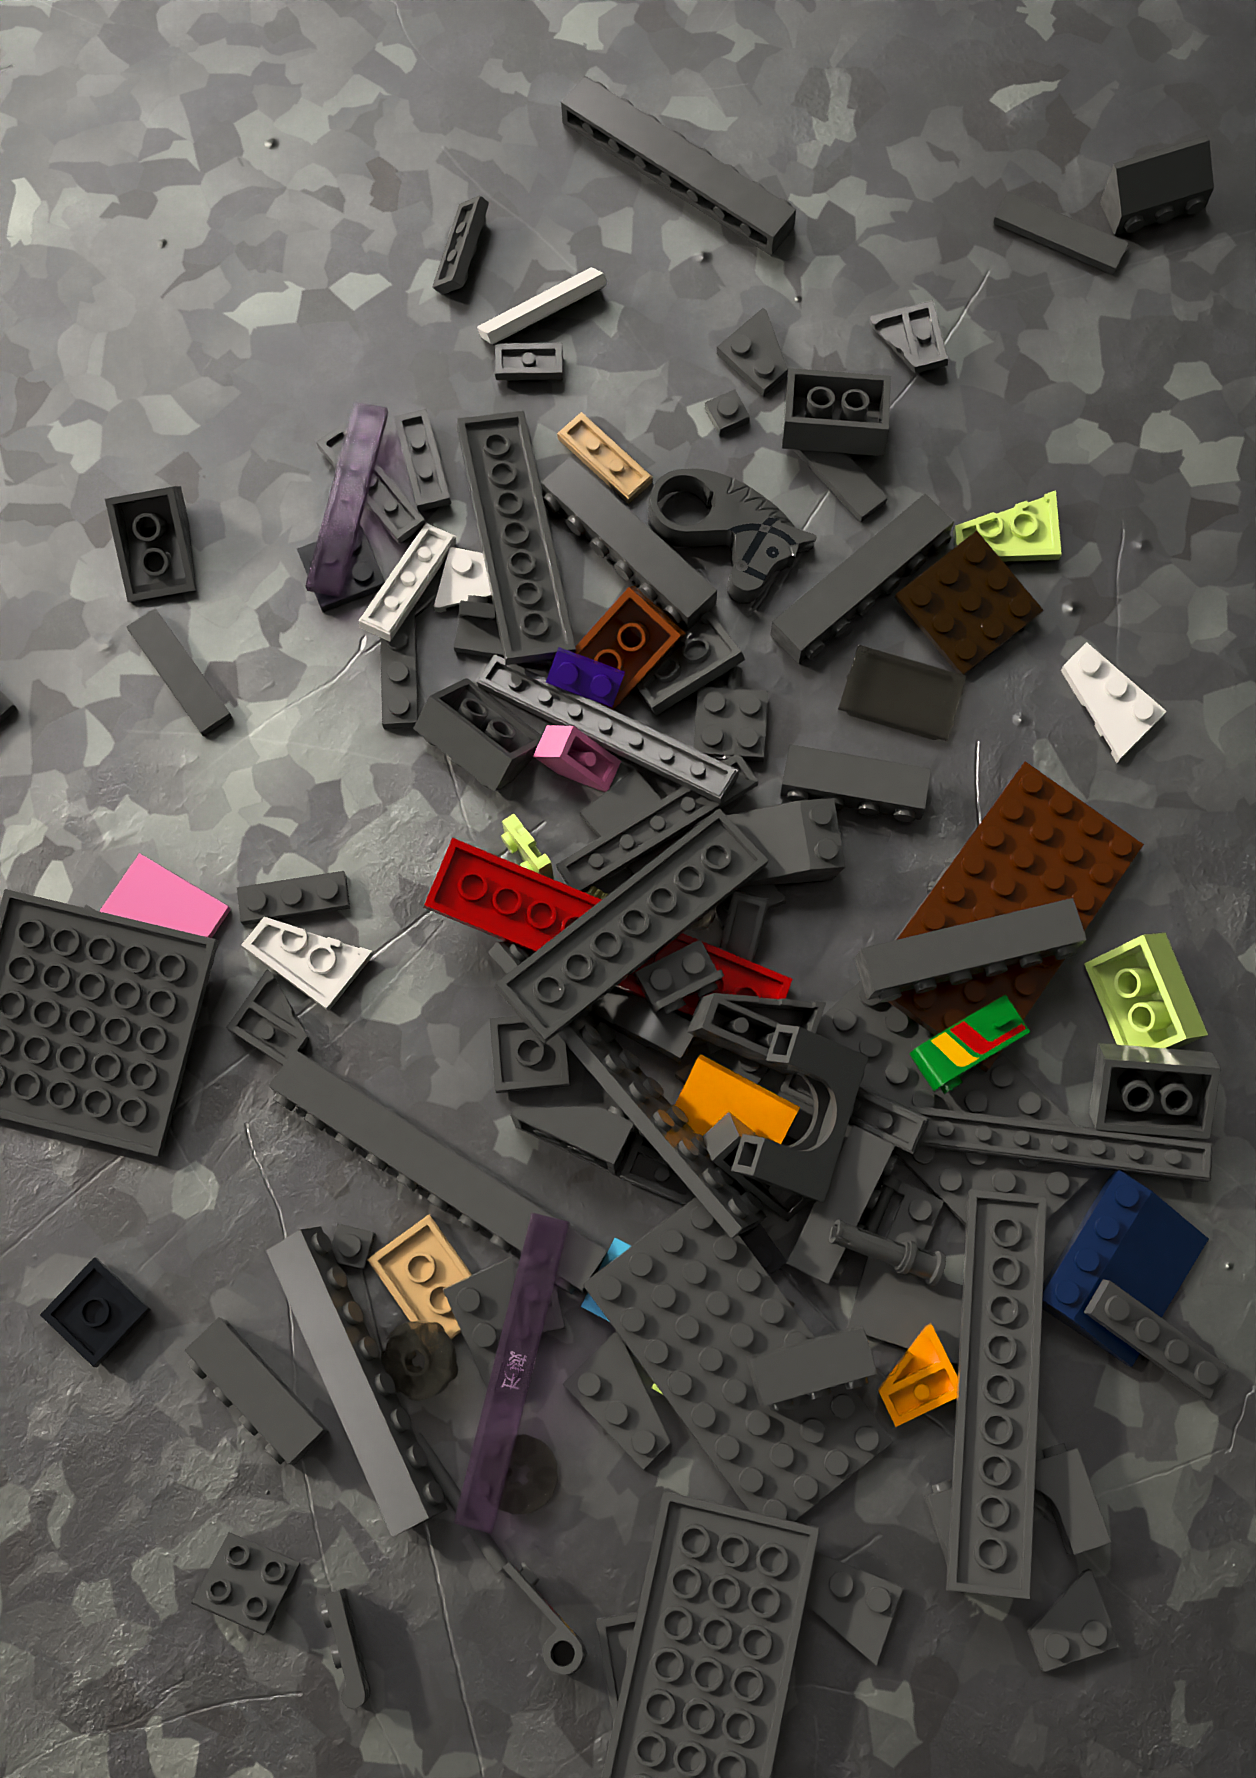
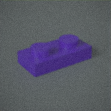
M558 647L546 683L612 707L625 672Z

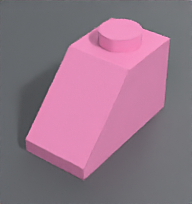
M547 725L533 755L534 758L555 773L602 792L609 790L621 763V760L575 726Z

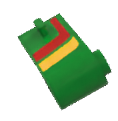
M1005 994L922 1043L911 1051L909 1055L932 1091L937 1092L941 1090L945 1095L963 1084L960 1077L967 1070L1028 1035L1030 1030Z

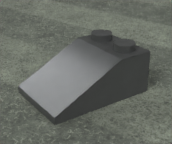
M181 486L106 498V507L127 602L196 590L189 521Z
M834 798L799 800L727 815L736 827L768 859L766 867L741 887L833 880L846 867Z
M610 1106L609 1110L601 1107L514 1108L511 1113L516 1128L613 1175H616L635 1136L634 1123L629 1121L630 1118L623 1110Z

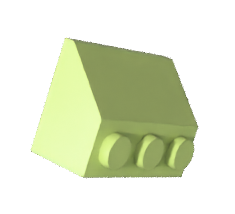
M1166 933L1144 934L1084 963L1117 1045L1178 1049L1208 1035Z

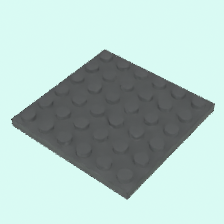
M5 889L0 904V1118L162 1157L219 940Z

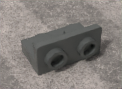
M700 939L636 971L634 976L653 1013L664 1009L667 1015L686 1005L683 998L695 992L701 998L717 990L719 987L716 982L723 978L724 974L722 970H716Z

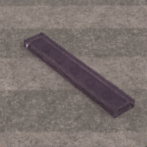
M354 402L305 585L307 591L337 597L342 595L389 414L387 407Z

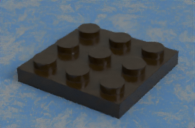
M975 531L894 597L960 677L965 675L1044 611L978 531Z

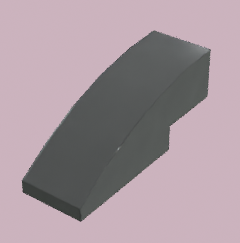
M617 987L613 988L592 1005L593 1010L591 1013L599 1021L606 1023L611 1028L644 1047H651L679 1064H681L696 1036L687 1033L690 1025L689 1020L674 1012L666 1015L664 1009L653 1013L646 998L636 996Z

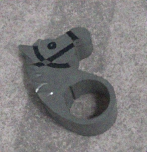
M704 469L673 470L661 476L651 491L648 522L652 531L665 543L677 547L725 545L731 549L732 569L727 584V593L731 599L739 603H749L757 599L771 574L782 570L786 566L792 567L796 553L811 550L814 547L813 542L817 539V536L813 533L795 528L788 517L777 506L753 488L715 471ZM683 491L696 495L710 509H708L707 517L701 522L693 525H679L671 522L662 514L658 502L669 493Z

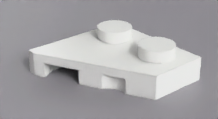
M450 547L434 604L435 611L444 612L448 607L459 605L461 600L467 601L468 595L492 599L483 553Z

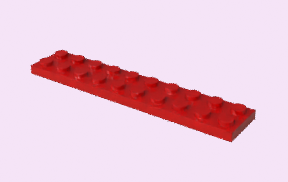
M452 838L423 908L510 944L515 943L525 950L535 953L602 899ZM682 933L636 971L698 941V939ZM702 941L716 970H722L724 977L716 982L719 988L707 995L721 993L758 996L759 998L786 999L793 980L792 978ZM635 972L616 986L619 989L645 998L634 976ZM696 992L683 998L686 1005L675 1012L692 1018L699 1000Z

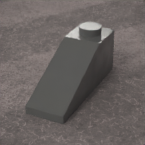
M728 1112L702 1136L712 1162L788 1222L811 1200L731 1171L742 1134L757 1135L733 1114Z

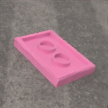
M139 853L100 909V912L212 938L231 909L229 906Z

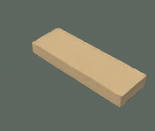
M582 412L557 433L558 440L626 503L629 504L653 483V477Z

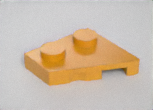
M931 1323L924 1327L878 1388V1392L895 1427L957 1398L958 1376Z

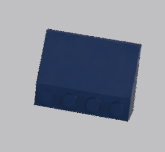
M1118 1170L1109 1176L1043 1283L1042 1309L1127 1366L1132 1367L1140 1353L1084 1313L1103 1279L1109 1280L1162 1318L1209 1238L1153 1191Z

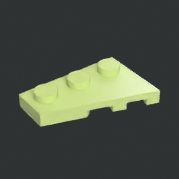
M1056 490L1044 494V497L1015 504L1014 508L997 514L993 512L956 525L953 531L954 547L958 546L975 531H978L1003 562L1059 560L1062 552Z

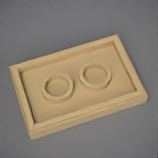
M429 1214L367 1260L430 1351L435 1353L462 1333L443 1288L472 1274Z

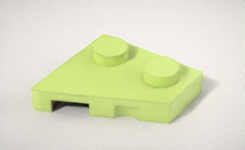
M512 814L504 819L502 824L505 833L501 835V838L512 854L516 851L519 853L524 861L520 866L554 880L550 859L546 854L541 855L535 846L534 838L524 828L516 815Z

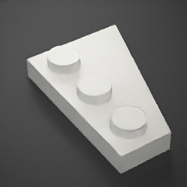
M1087 642L1061 669L1079 702L1087 708L1093 718L1094 726L1099 735L1104 736L1110 746L1111 754L1116 763L1167 712Z
M267 917L260 921L242 943V947L327 1011L333 1007L374 955L371 950L361 947L357 948L330 937L325 938L309 933L305 929Z

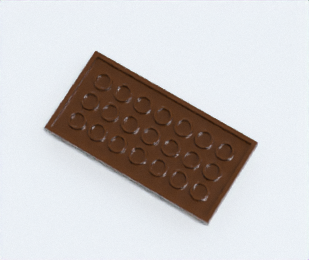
M1025 761L896 940L1071 898L1074 899L1085 931L1144 844ZM1055 955L1042 958V963L1029 968H1021L1020 964L1008 966V970L1002 974L986 977L985 972L972 975V980L958 985H951L950 981L937 983L936 989L921 994H916L915 989L901 992L902 996L888 1002L935 1036L1005 994L1022 1020H1024L1065 959L1056 960ZM1002 1050L976 1066L987 1072Z

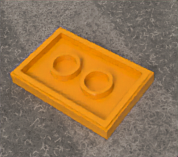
M701 1054L697 1058L675 1103V1106L685 1113L688 1118L687 1124L696 1134L703 1136L730 1112L755 1132L758 1137H763L782 1144L800 1109L799 1106Z

